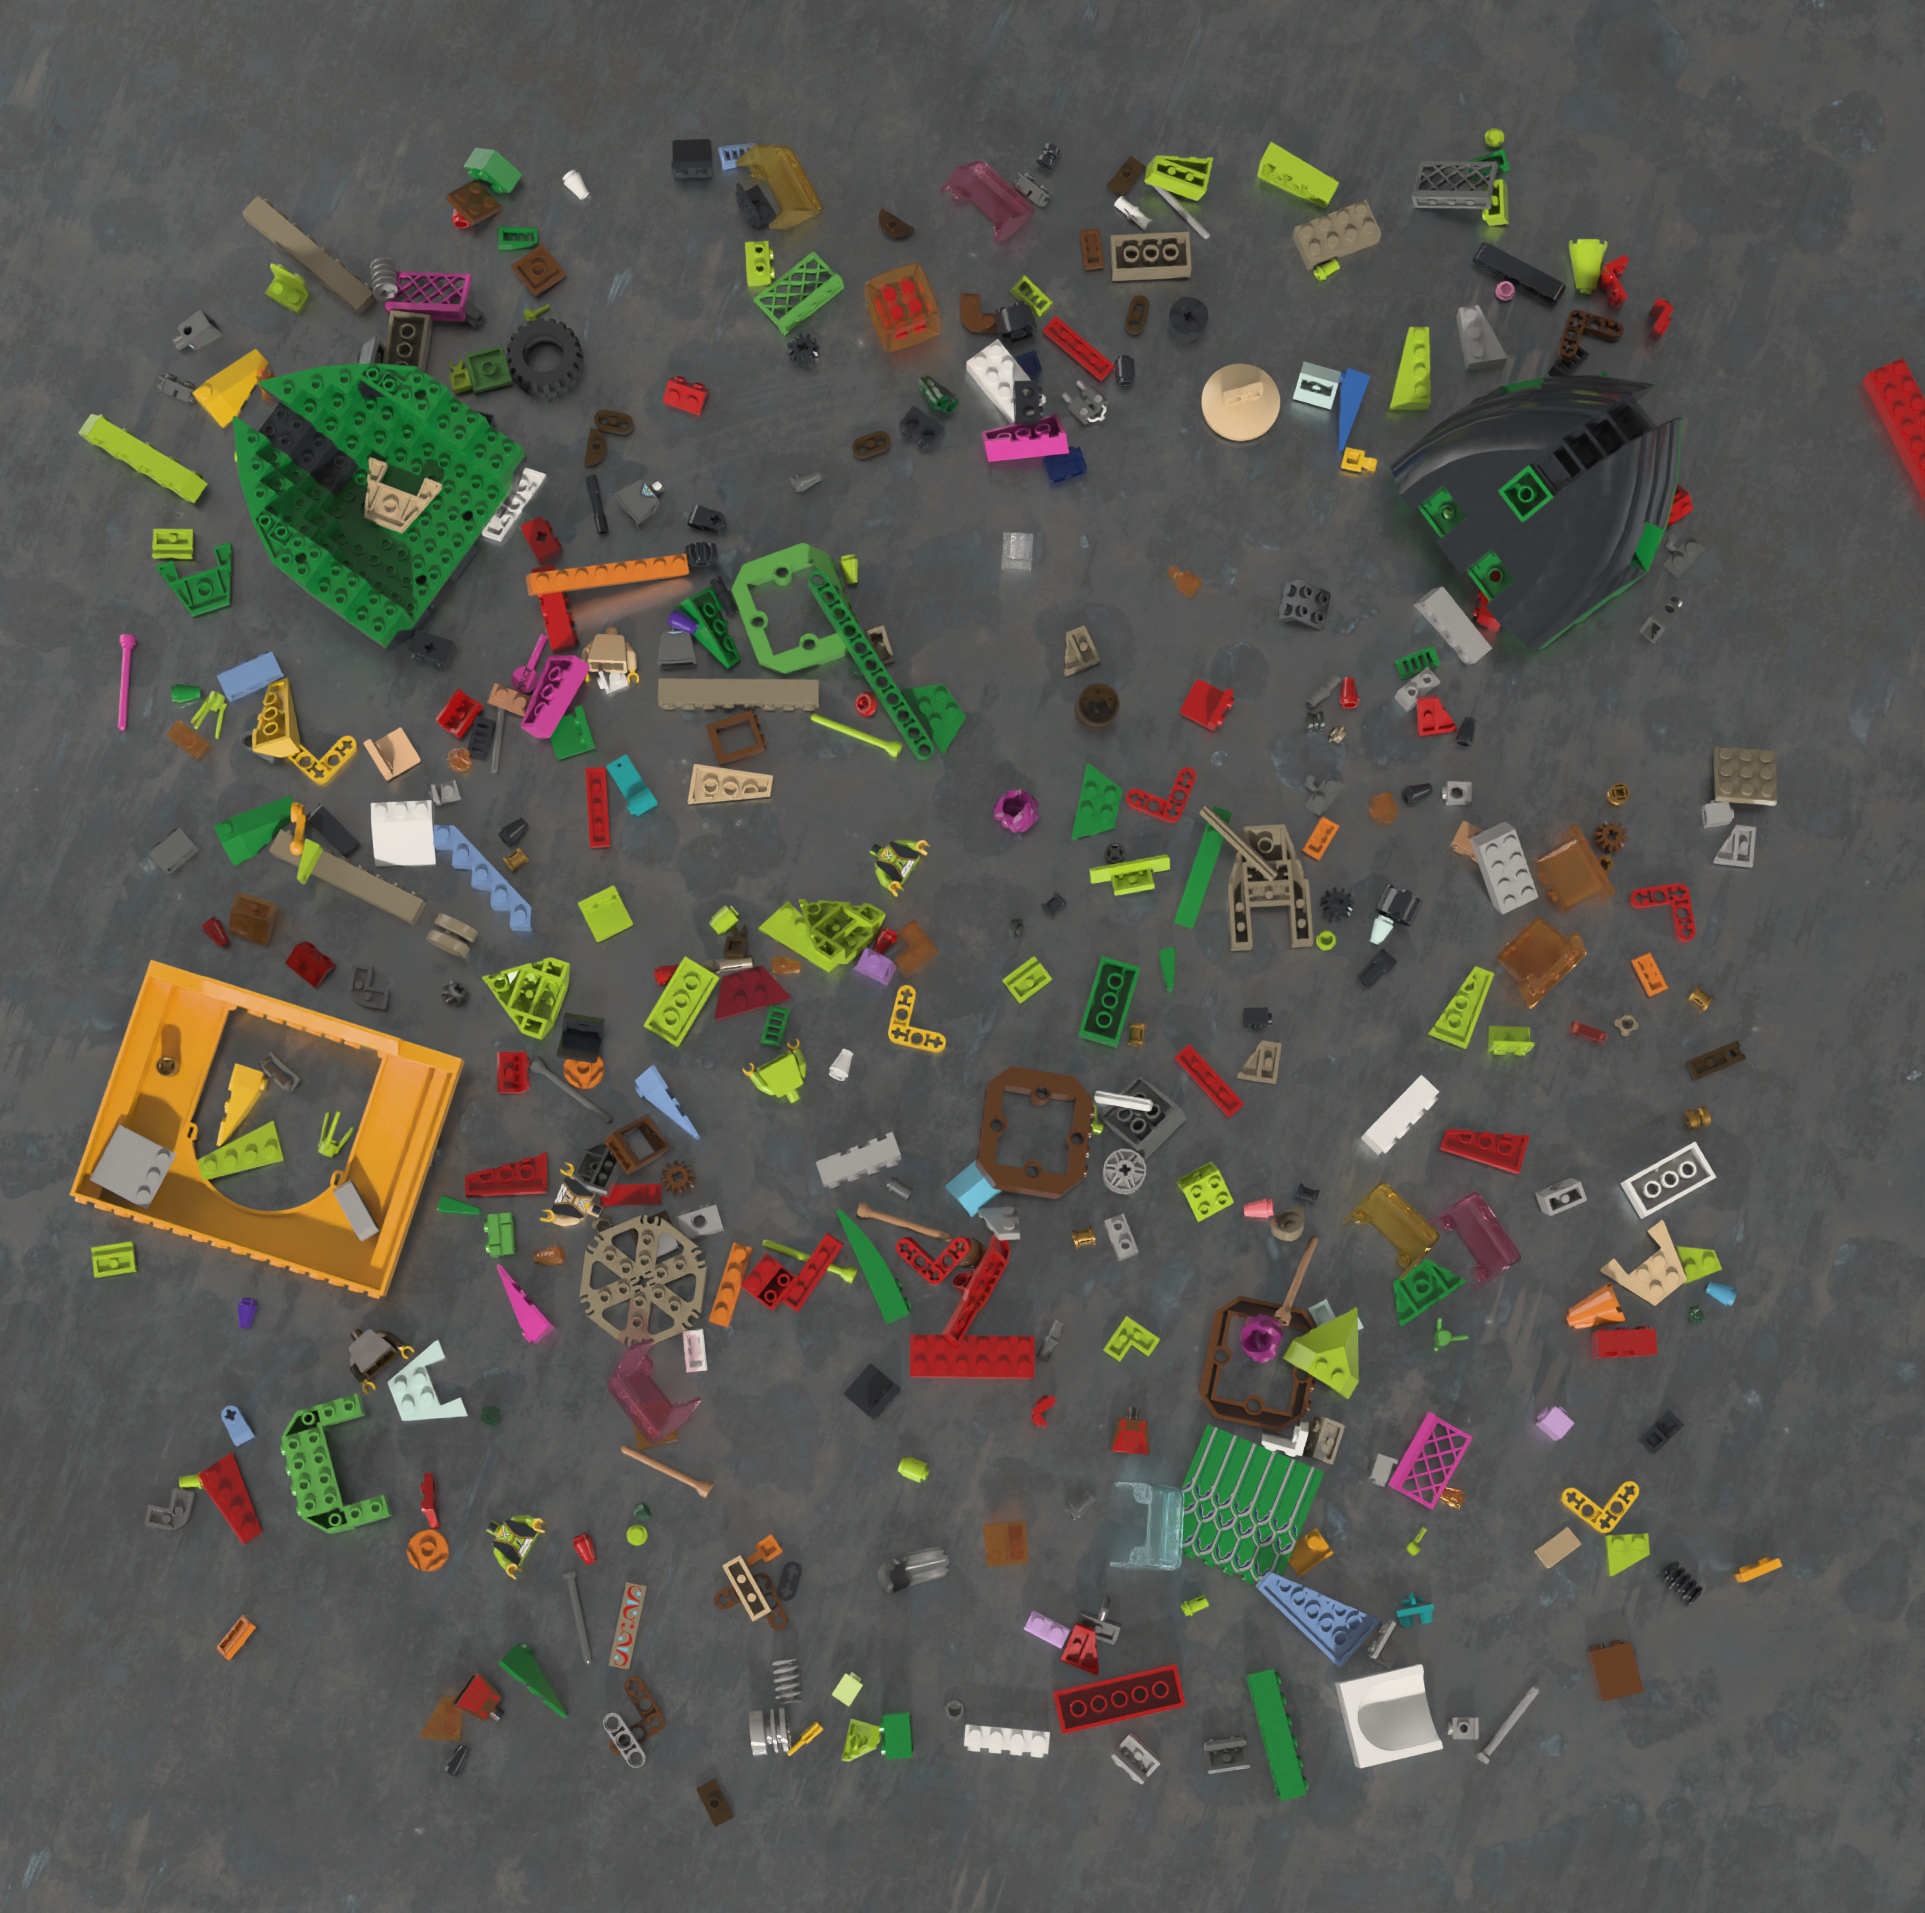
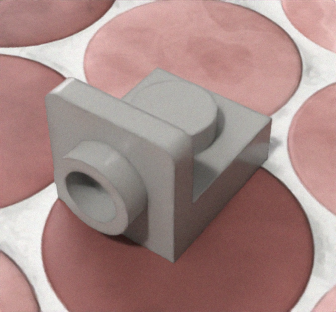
M456 780L437 786L435 783L431 784L430 798L432 802H436L438 807L462 801Z

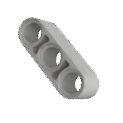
M352 1180L333 1189L336 1199L361 1241L380 1231L377 1222Z
M616 1712L607 1714L604 1717L603 1726L626 1762L633 1768L643 1766L646 1763L647 1754L624 1718ZM611 1716H615L619 1720L616 1728H611L608 1725V1720ZM622 1734H627L630 1737L631 1742L628 1746H623L620 1743V1736ZM634 1752H639L642 1755L641 1763L635 1764L632 1761L631 1756Z

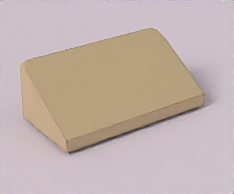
M1566 1527L1534 1552L1546 1569H1548L1582 1543Z

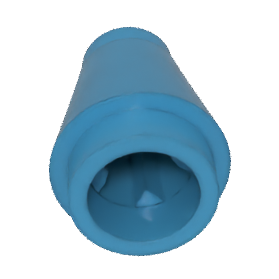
M1710 1281L1706 1293L1723 1304L1732 1306L1738 1290L1734 1289L1733 1286Z

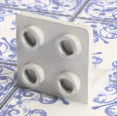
M1301 1419L1299 1425H1295L1292 1434L1293 1438L1263 1430L1261 1444L1271 1451L1278 1449L1285 1451V1454L1289 1456H1302L1308 1436L1309 1421Z

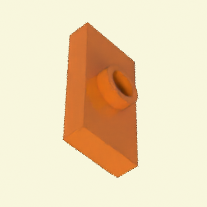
M1322 816L1302 851L1319 861L1337 832L1339 825Z
M1651 952L1631 961L1649 997L1668 989Z
M242 1615L216 1649L224 1658L230 1661L256 1626L246 1616Z

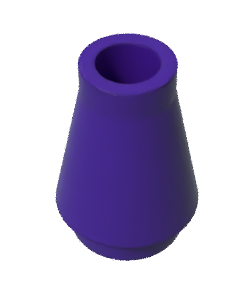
M674 609L668 619V624L672 628L689 632L693 635L699 627V624L682 610Z
M241 1297L240 1302H237L238 1327L251 1328V1323L258 1307L256 1304L257 1299Z

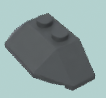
M601 1142L584 1149L572 1173V1177L589 1192L609 1198L621 1174L622 1167L606 1144Z

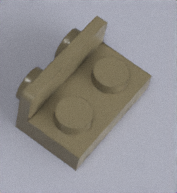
M1315 1416L1310 1424V1432L1304 1446L1303 1455L1333 1465L1345 1425L1325 1417Z

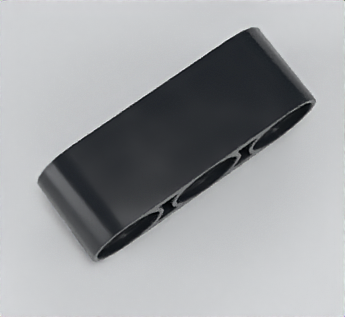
M320 803L305 816L344 857L360 844Z

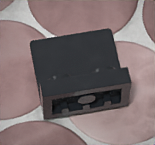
M740 183L736 184L737 191L735 195L738 198L736 202L741 210L745 209L748 214L746 218L751 226L755 225L757 230L778 219L777 214L758 184L747 191L743 189Z
M870 1363L844 1392V1395L875 1421L902 1389Z

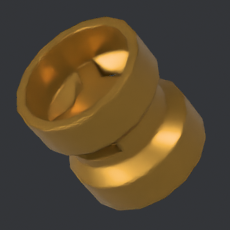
M1621 782L1615 783L1608 790V802L1613 806L1624 804L1630 796L1629 787Z
M162 1056L156 1062V1070L162 1076L175 1077L180 1072V1063L173 1057Z
M1706 1106L1698 1107L1697 1110H1685V1120L1690 1130L1697 1129L1700 1125L1704 1127L1711 1125L1710 1113Z

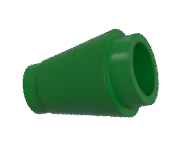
M184 684L171 686L172 702L182 703L201 698L200 686Z

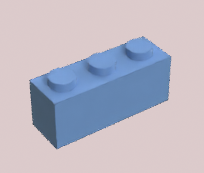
M273 651L262 652L258 655V658L242 661L239 664L240 666L233 669H224L220 675H217L223 691L230 702L267 686L269 683L285 678Z

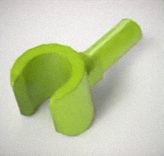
M547 304L535 311L527 308L523 312V318L534 322L537 316L550 309V306Z
M1092 1105L1095 1106V1113L1091 1122V1126H1093L1092 1133L1100 1135L1103 1130V1123L1097 1122L1096 1105Z
M1422 1527L1417 1537L1407 1545L1406 1549L1412 1556L1421 1550L1418 1543L1427 1531L1424 1527Z

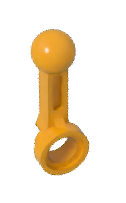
M295 802L291 806V821L296 823L294 840L290 843L289 848L292 854L302 855L307 821L304 815V805Z

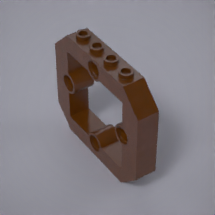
M1010 1066L988 1082L985 1087L976 1168L993 1189L1052 1199L1060 1198L1079 1184L1083 1177L1087 1176L1088 1165H1085V1160L1090 1154V1145H1087L1088 1138L1092 1136L1093 1126H1090V1118H1093L1095 1113V1106H1092L1093 1099L1074 1076ZM1004 1091L1028 1094L1030 1101L1036 1106L1045 1105L1050 1098L1073 1102L1070 1131L1064 1140L1067 1148L1064 1175L1043 1172L1042 1165L1036 1160L1027 1161L1022 1168L995 1164L998 1138L1003 1135L1008 1126L1006 1118L1001 1115ZM1036 1091H1043L1045 1093V1097H1039ZM991 1123H998L1001 1129H993ZM1072 1136H1078L1081 1143H1075L1072 1140ZM1027 1169H1033L1036 1176H1030L1027 1173Z
M1239 1296L1214 1313L1198 1391L1199 1397L1214 1419L1279 1433L1304 1417L1306 1412H1310L1311 1401L1308 1398L1309 1393L1314 1391L1315 1380H1312L1313 1376L1307 1373L1305 1379L1299 1378L1296 1366L1291 1370L1293 1385L1287 1412L1264 1407L1263 1399L1256 1394L1246 1397L1243 1402L1216 1397L1221 1367L1226 1366L1232 1358L1231 1350L1226 1346L1231 1317L1246 1320L1248 1316L1258 1317L1259 1313L1274 1317L1276 1311L1283 1307V1305ZM1295 1307L1290 1309L1292 1318L1289 1325H1281L1285 1329L1303 1332L1302 1336L1316 1328L1304 1309ZM1217 1351L1225 1352V1361L1220 1362L1216 1359L1215 1354ZM1256 1400L1259 1404L1258 1410H1250L1248 1402Z

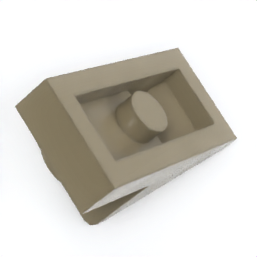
M881 624L864 630L866 639L882 664L895 661L884 625Z

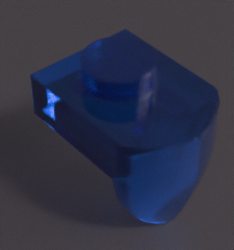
M1036 350L1016 357L1018 365L1030 380H1035L1041 375L1043 369Z

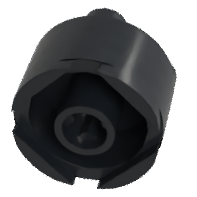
M1182 297L1176 301L1169 312L1168 325L1172 335L1182 342H1191L1200 339L1205 334L1208 324L1207 307L1200 300L1191 297Z
M1025 301L1016 302L1014 306L1008 308L1001 307L995 310L996 315L994 319L1001 342L1007 343L1006 340H1012V343L1021 342L1033 337L1032 332H1038L1033 309L1031 306L1026 305Z
M1386 884L1375 911L1379 915L1393 919L1396 924L1410 927L1423 901L1412 896L1413 893L1405 888H1402L1400 891L1395 886Z

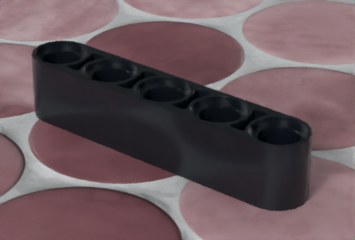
M1481 243L1472 259L1473 263L1478 267L1512 283L1514 286L1550 305H1557L1566 289L1565 284L1489 243Z

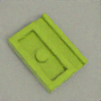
M153 529L152 557L154 559H193L195 531L193 529Z
M1034 956L1005 977L1002 982L1018 1003L1021 1004L1051 982L1052 978Z
M134 1242L92 1247L94 1277L99 1278L137 1272Z

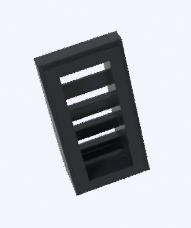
M1578 346L1576 355L1580 359L1575 356L1573 360L1567 362L1559 358L1549 370V376H1572L1590 354Z
M475 716L466 757L486 762L495 731L496 722L494 720ZM480 724H481V725L489 726V728H488V729H484V728H480L479 726H480ZM477 733L487 734V737L478 736ZM475 740L485 742V746L475 744ZM473 748L483 750V754L473 752Z

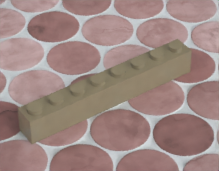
M257 195L242 211L245 220L361 316L376 300L373 295V288L367 283H361L356 273L353 271L349 273L345 269L346 266L339 259L334 260L330 257L331 253L325 247H318L316 240L309 234L305 236L302 233V229L295 222L291 224L287 220L288 217L279 210L277 212L273 209L274 206L266 198L263 200Z
M658 678L659 707H663L666 710H672L675 707H683L685 710H693L695 707H703L705 710H714L715 707H723L724 710H734L735 707H743L744 710H754L755 707H763V710L783 708V710L791 711L795 710V708H803V710L812 711L815 708H819V680Z
M280 829L269 851L272 855L299 868L302 855L292 854L289 848L290 843L294 840L295 832L291 830L285 832ZM323 847V852L311 872L312 875L413 925L416 924L426 905L424 900H422L423 896L414 891L410 894L404 891L405 887L395 882L392 885L386 882L387 878L377 873L374 876L368 873L369 869L364 866L351 865V860L343 856L337 858L333 856V851Z

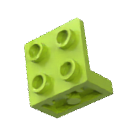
M272 263L270 268L275 278L266 290L265 295L300 315L312 296L308 289L309 286L301 275L296 273L293 275L283 265L278 264L277 266Z
M614 885L578 902L597 942H601L633 926V922Z
M1488 1026V1051H1493L1495 1055L1514 1052V1055L1522 1056L1526 1055V1052H1529L1534 1047V1042H1530V1027Z
M1211 1161L1175 1180L1178 1187L1185 1194L1198 1221L1233 1204V1199L1219 1169Z

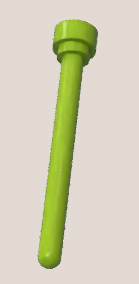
M816 713L811 715L812 721L884 748L893 757L897 758L901 751L902 743L894 740L893 742L890 740L888 742Z
M768 1239L762 1242V1245L768 1249L807 1262L811 1257L809 1254ZM831 1263L827 1270L841 1275L844 1281L853 1283L858 1268L851 1265L849 1267H841Z

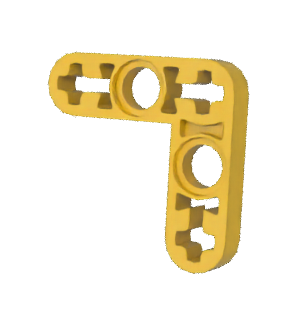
M343 736L319 761L301 744L298 756L292 754L286 757L315 783L325 784L357 751L358 745L353 737ZM345 742H347V743L352 742V743H351L352 748H351V749L346 748V749L343 751V753L345 754V756L342 757V755L340 754V752L337 751V749H340V751H342V750L345 748V746H344V743H345ZM332 755L339 756L338 764H329V758ZM308 756L311 758L310 765L302 766L300 760ZM314 766L319 772L324 770L323 778L318 777L316 779L317 774L312 770Z
M910 985L900 987L888 1030L889 1039L896 1044L931 1052L943 1051L946 1046V1039L942 1034L909 1026L916 992ZM906 990H910L912 997L907 999V1004H911L910 1007L902 1004L898 1005V1002L903 1003L904 996L901 993H905ZM899 1009H905L908 1012L906 1019L901 1020L897 1018L896 1013ZM897 1029H900L902 1034H906V1030L910 1031L908 1042L904 1041V1036H899L898 1039H895L892 1031L895 1032ZM914 1033H920L923 1036L921 1043L915 1044L912 1042L911 1037ZM926 1035H930L929 1040L932 1041L940 1038V1042L943 1044L935 1048L933 1043L928 1042V1046H924Z
M1632 1481L1622 1483L1603 1509L1575 1488L1565 1489L1561 1494V1501L1600 1533H1607L1615 1527L1637 1498L1639 1487ZM1625 1486H1632V1492L1634 1494H1629L1626 1496L1625 1500H1628V1503L1626 1504V1502L1623 1499L1617 1496L1619 1494L1621 1497L1624 1496V1494L1626 1493V1490L1624 1489ZM1574 1492V1498L1577 1501H1580L1581 1498L1584 1500L1577 1509L1575 1508L1578 1505L1577 1503L1567 1501V1493L1571 1494ZM1614 1501L1622 1504L1621 1512L1615 1513L1612 1511L1611 1504ZM1586 1504L1591 1505L1593 1508V1513L1589 1517L1582 1513V1508ZM1607 1510L1616 1519L1610 1518L1607 1522L1609 1527L1601 1528V1522L1599 1521L1600 1519L1605 1520L1608 1517V1514H1605Z

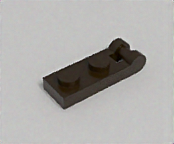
M1737 1040L1687 1061L1686 1064L1694 1081L1746 1060L1745 1054H1742L1740 1051L1739 1041ZM1728 1051H1732L1733 1058L1730 1059Z

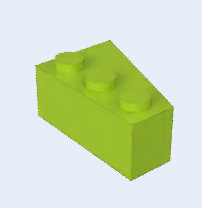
M1155 156L1147 166L1144 182L1198 201L1206 193L1213 157L1197 159L1196 157Z

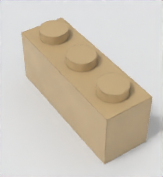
M741 1555L722 1565L753 1622L772 1611Z

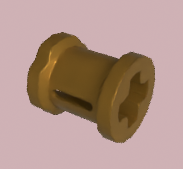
M519 846L508 857L502 858L512 873L519 865L529 861Z
M1606 855L1598 857L1592 866V871L1599 877L1606 876L1613 869V860ZM1600 863L1607 866L1605 870L1603 867H1599Z
M1698 985L1688 997V1000H1693L1702 1007V1011H1705L1715 997L1713 995L1709 996Z
M1129 1023L1131 1029L1127 1044L1145 1046L1143 1039L1144 1030L1147 1029V1025Z
M1092 1226L1085 1230H1072L1075 1248L1088 1243L1096 1244Z

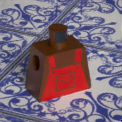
M1128 1407L1127 1419L1118 1418L1109 1452L1150 1455L1148 1421L1139 1420L1140 1408Z
M473 1672L450 1705L452 1708L483 1722L489 1716L495 1721H499L505 1712L497 1706L501 1695L480 1673Z

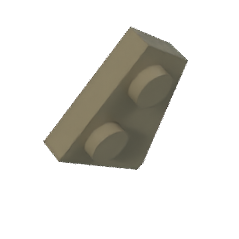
M1085 625L1066 633L1065 677L1101 662Z
M1262 1040L1238 1073L1237 1079L1276 1084L1282 1043Z

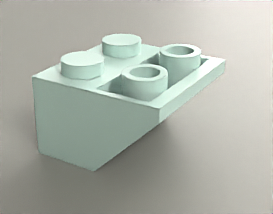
M1303 362L1293 399L1331 409L1341 372Z

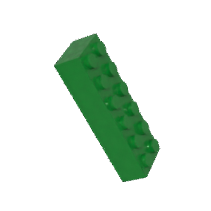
M1273 1668L1246 1674L1278 1799L1284 1801L1307 1795L1306 1790L1309 1789L1307 1779L1301 1775L1300 1771L1303 1768L1300 1755H1296L1295 1747H1298L1296 1737L1290 1733L1289 1729L1292 1726L1289 1713H1285L1284 1706L1287 1705L1285 1695L1279 1691L1278 1687L1281 1684L1279 1673L1274 1672Z
M911 1710L885 1712L879 1720L880 1733L885 1734V1738L881 1741L882 1755H886V1760L913 1757Z

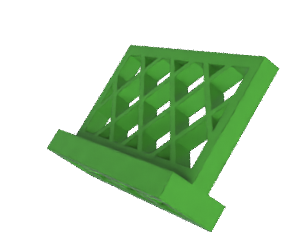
M813 251L755 297L754 302L779 327V330L785 336L845 287L842 278L835 274ZM813 259L818 263L817 269H807V264ZM795 273H803L802 281H792V276ZM806 273H817L816 281H806ZM820 274H829L831 276L827 281H819ZM780 285H788L787 293H777V288ZM791 285H802L801 293H791ZM805 286H815L814 292L804 293ZM765 297H773L772 305H764L761 301ZM776 297H787L786 305H776ZM790 298H800V303L796 306L789 305ZM775 310H785V315L778 320L774 316Z

